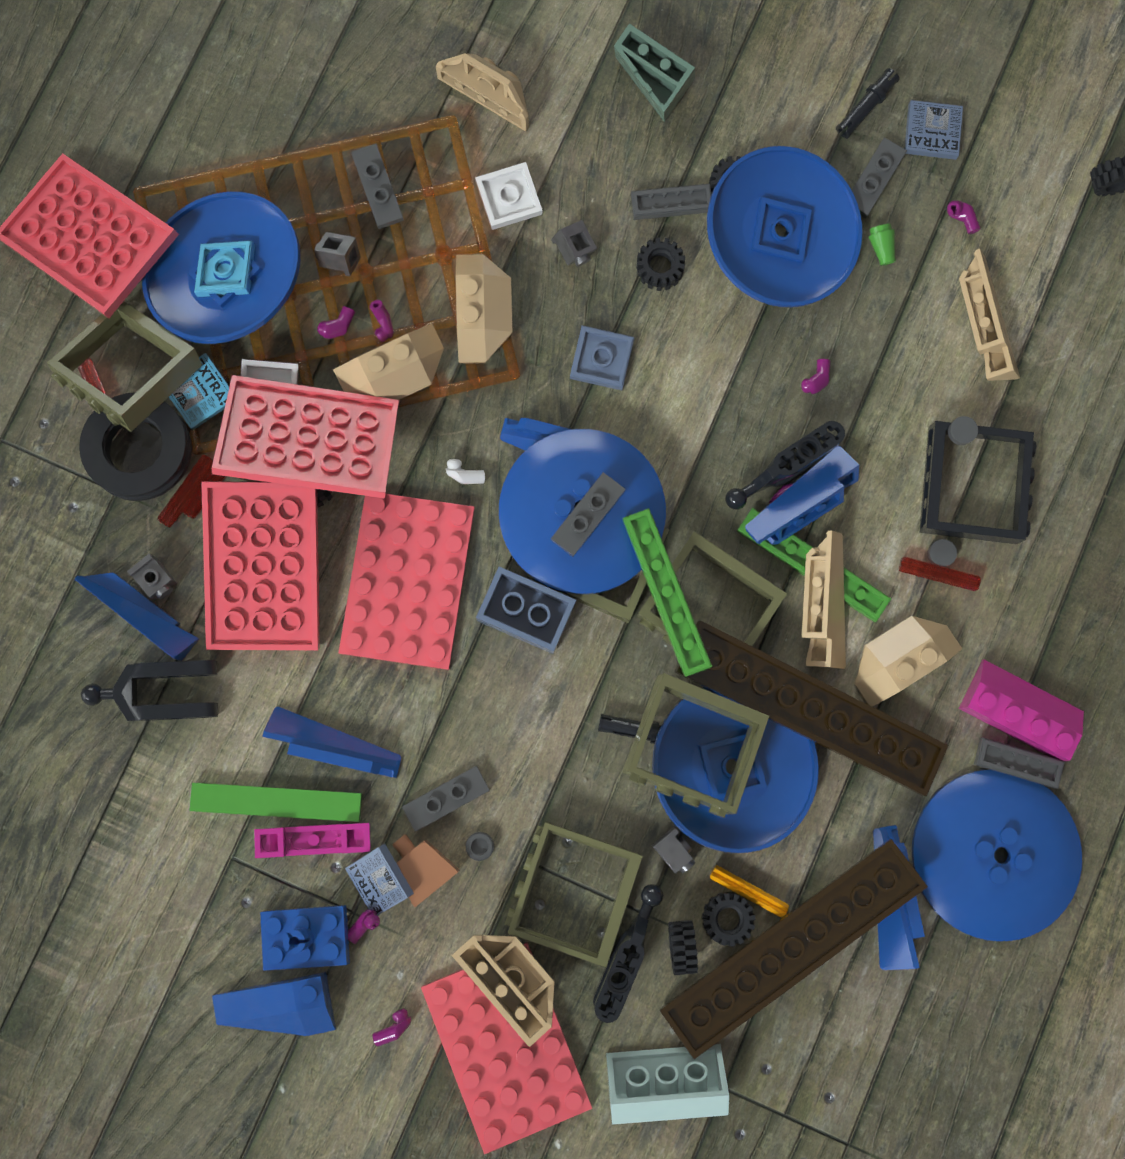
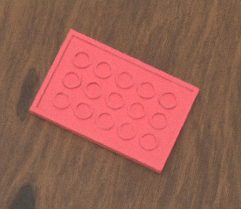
M63 153L0 226V241L107 318L113 315L179 235L174 228Z
M232 375L213 459L212 474L385 498L399 400Z
M202 482L206 650H319L317 489L272 482Z
M385 494V498L365 496L339 654L444 670L450 669L475 511L474 506Z
M528 942L524 943L523 945L532 954ZM463 969L421 986L484 1155L592 1109L591 1102L554 1008L552 1027L529 1047Z

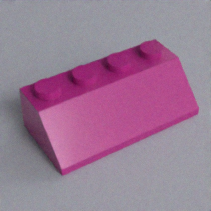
M984 659L958 708L1032 748L1062 761L1071 760L1083 734L1084 711Z

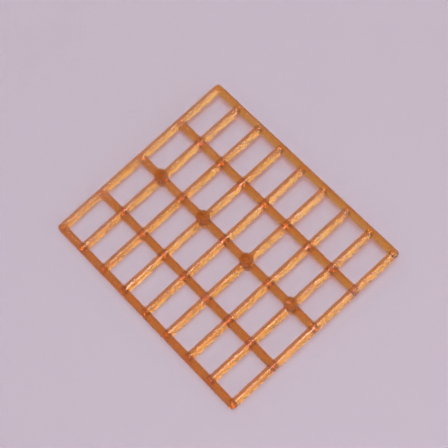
M454 115L136 187L133 190L135 203L147 211L146 196L174 190L178 209L180 210L188 205L186 187L214 181L216 193L227 192L225 178L253 172L258 196L271 202L264 169L292 163L304 216L288 220L294 229L307 226L314 257L316 244L321 241L318 224L347 217L350 234L352 237H356L361 259L358 262L356 271H353L351 276H346L345 273L330 276L328 268L319 267L318 260L315 257L319 279L294 286L284 307L295 352L266 359L259 329L249 334L255 360L298 363L303 386L314 387L309 360L337 354L341 366L350 361L348 351L372 345L380 347L387 342L431 323L435 330L456 326L457 329L456 280L452 268L453 259H456V255L479 253L492 261L458 120ZM449 128L461 179L432 186L420 134ZM410 137L422 188L395 194L398 205L425 199L437 248L433 253L409 258L399 222L390 225L398 261L371 267L368 263L357 215L371 212L372 210L368 201L354 204L342 152L377 144L388 174L381 143ZM331 154L344 206L315 213L303 161ZM464 190L476 243L450 248L446 243L435 197ZM438 263L442 268L453 315L424 322L412 269ZM401 271L414 325L393 329V337L391 339L388 338L385 342H380L375 333L346 341L343 335L334 338L335 343L305 349L294 302L297 295L322 290L329 321L339 317L333 287L360 281L363 284L373 331L375 332V329L381 326L370 309V304L377 300L373 281L375 277ZM511 335L502 344L508 367L507 371L479 377L476 363H465L469 380L440 386L437 373H435L429 389L415 392L400 399L398 407L517 380L520 377V371ZM209 344L213 363L230 386L229 379H231L232 375L241 376L242 365L226 368L221 344ZM185 421L191 436L192 453L194 455L216 450L218 439L201 443L198 427L192 430Z

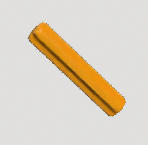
M718 865L710 873V878L713 881L781 918L786 915L789 905Z

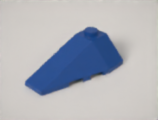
M326 972L212 995L217 1025L302 1036L336 1030Z

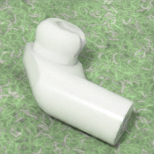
M449 459L447 461L448 468H446V473L451 478L461 484H484V470L461 469L462 462L459 459Z

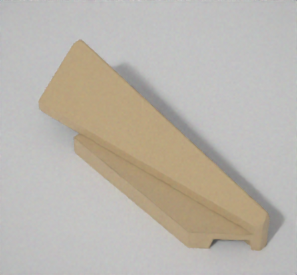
M977 249L974 252L975 257L967 271L964 270L959 281L977 350L980 355L984 354L986 378L988 381L1019 379V371L987 261L981 249Z
M828 531L826 533L827 537L818 547L812 548L806 554L802 638H810L806 666L845 669L843 535L836 531Z

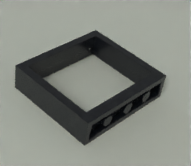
M935 421L928 427L919 533L1009 544H1019L1025 541L1031 529L1030 521H1027L1028 511L1031 509L1033 497L1029 492L1030 484H1032L1035 470L1031 467L1032 457L1035 456L1037 448L1036 441H1033L1034 432L978 426L976 438L1019 443L1013 530L938 521L945 435H948V428L951 422Z

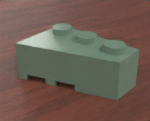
M629 24L614 45L615 57L665 122L695 80V67Z

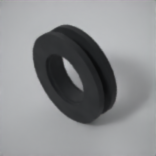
M125 393L111 399L122 406L135 393ZM165 401L142 421L151 423L159 429L162 435L163 446L160 456L154 464L140 472L129 473L120 471L111 460V443L118 431L123 428L122 425L115 426L104 412L98 414L95 411L91 413L85 422L79 443L82 464L91 479L110 494L129 501L150 500L171 490L187 471L192 454L191 436L183 419Z

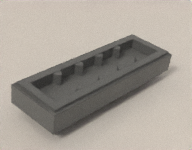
M885 137L852 189L860 214L864 218H867L907 152L906 149Z
M377 144L351 152L378 229L404 221Z
M710 184L631 191L633 220L708 213V206L712 195Z
M603 472L555 532L551 541L574 557L626 489Z
M983 737L980 738L974 761L976 766L1022 778L1054 789L1059 788L1065 763L1062 760Z
M475 766L402 806L416 832L487 793L490 789L480 770Z

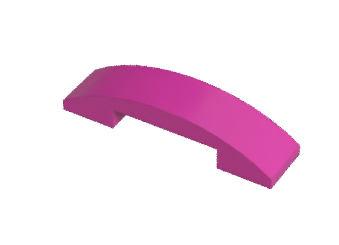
M370 823L254 829L255 858L371 852Z

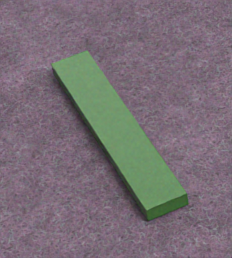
M648 508L624 517L622 519L684 678L711 668V662L650 509Z
M752 508L737 532L805 576L806 554L814 547L794 534L779 544H771L768 540L757 544L745 529V526L760 513ZM844 568V603L873 622H877L891 598Z
M192 783L189 811L360 822L362 793Z

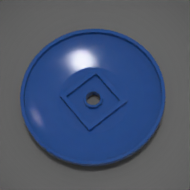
M772 146L750 152L734 162L725 171L716 184L710 198L707 213V232L713 255L726 277L743 293L755 300L772 306L790 308L815 303L837 290L846 281L856 265L862 244V220L857 201L849 185L839 172L828 162L813 153L788 146ZM777 224L785 227V237H781L776 233L775 226Z
M245 192L216 193L186 205L170 217L166 224L174 228L179 235L142 278V289L147 306L157 321L169 332L184 340L195 343H225L256 331L272 319L282 308L297 281L300 269V245L294 227L286 215L272 202ZM253 241L255 251L254 260L251 259V267L253 269L249 275L251 280L250 294L236 295L234 292L226 293L224 296H218L214 293L209 294V297H198L194 293L201 244ZM233 248L244 259L245 252L240 248ZM213 249L205 257V263L220 249ZM223 261V262H221L218 266H220L221 264H224V263H227V264L230 265V262H229V261ZM214 273L215 278L218 280H226L233 275L232 273L229 277L219 278Z
M566 430L539 440L529 447L513 464L503 483L500 494V528L510 554L517 564L534 580L564 593L595 594L611 590L626 583L642 570L622 519L649 508L662 539L666 520L665 495L653 466L638 449L627 441L599 430ZM604 472L626 490L576 555L572 557L552 542L551 538L574 510L575 505L581 501Z
M702 687V689H705V690L710 691V692H712V693H714V694H717V693H715V692H713V691H711V690H709V689H707V688H705V687ZM682 699L669 712L658 732L653 750V774L724 801L732 777L726 770V762L729 759L737 762L749 726ZM768 719L737 813L726 814L725 818L710 813V807L699 804V807L686 804L682 801L683 797L673 793L672 797L657 792V795L673 823L685 835L697 843L713 850L729 853L759 851L787 837L797 828L809 811L818 783L819 767L816 746L813 741Z
M980 770L964 774L948 782L927 802L918 818L913 834L912 863L913 868L928 886L922 891L923 896L944 921L959 931L976 938L990 941H1013L1042 931L1057 920L1066 910L1080 881L1082 847L1076 825L1070 813L1051 790L1044 785L994 770ZM999 847L1005 848L1008 854L1007 860L1001 864L994 858V853Z

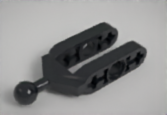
M829 421L778 453L763 473L742 489H730L725 496L726 504L731 509L739 510L746 505L747 498L754 493L765 490L768 487L783 486L807 471L844 440V427L836 421ZM827 429L831 432L835 430L837 432V435L834 436L832 433L828 432ZM787 464H789V470L784 468Z
M198 660L127 664L113 688L102 689L97 684H88L82 689L81 698L85 704L90 706L97 705L102 700L114 699L127 721L218 717V703L214 702L137 706V679L216 676L217 661Z
M650 884L643 888L641 892L643 904L639 914L634 919L630 928L616 941L607 967H605L596 988L593 1004L595 1015L602 1022L611 1023L618 1019L642 964L649 917L653 908L660 905L664 897L663 891L658 885ZM633 945L636 951H630L626 958L624 948H630ZM625 959L629 961L628 966L624 963ZM616 972H623L625 978L621 982H613L611 980L612 975ZM610 998L612 1006L607 1005L605 1009L601 1008V1003L607 1004Z

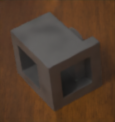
M583 220L560 229L551 238L553 244H557L568 266L573 263L577 267L586 264L591 260L590 255L597 249Z
M326 232L315 247V257L318 260L319 267L344 271L346 276H351L361 259L356 237Z
M151 554L145 556L127 571L149 598L154 600L165 598L172 592V586L177 583L161 562ZM155 573V581L149 583L148 578Z
M673 827L652 846L675 874L679 870L683 874L695 864V861L689 854L692 848L683 837L677 840L675 836L679 832Z

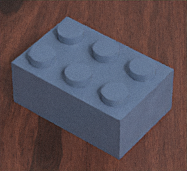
M498 567L476 619L480 623L554 654L575 607L576 600L502 567Z

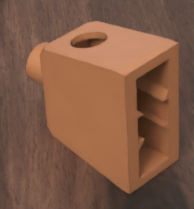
M405 834L392 844L402 857L397 862V865L414 893L409 897L414 907L418 906L460 871L427 840H424L416 847Z

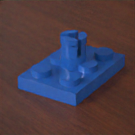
M346 905L260 912L263 971L350 964Z

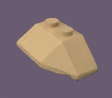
M469 53L437 63L436 71L439 80L522 130H528L529 118L522 86L514 73L501 70L489 58H481L476 54Z
M483 254L456 255V311L459 364L486 363L512 334L511 277Z
M431 323L356 357L333 369L344 392L400 400L432 384L444 347Z
M910 616L864 645L854 685L865 702L873 707L946 663L960 652L962 647L947 625Z
M473 935L452 954V957L529 1047L552 1027L554 980L516 936Z

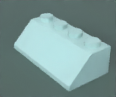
M721 1044L713 1045L696 1059H693L686 1047L606 1053L612 1125L726 1116L729 1113V1091Z

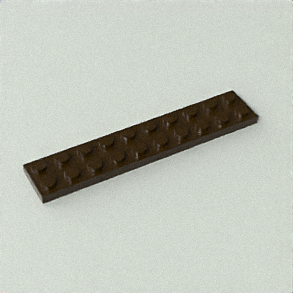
M701 620L697 622L696 627L712 667L685 678L729 700L769 716V720L921 796L927 797L949 745ZM678 663L675 673L684 677Z
M890 838L660 1008L659 1011L693 1059H696L928 886Z

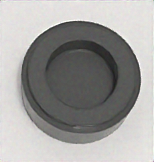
M967 416L956 418L948 428L949 438L957 445L971 443L978 434L976 422Z
M940 539L929 546L927 557L932 565L944 568L956 560L957 549L951 541Z
M476 832L466 841V852L473 860H486L493 853L494 841L485 832Z

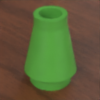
M883 224L869 229L870 236L868 238L879 259L880 266L895 263V229H892L891 224Z

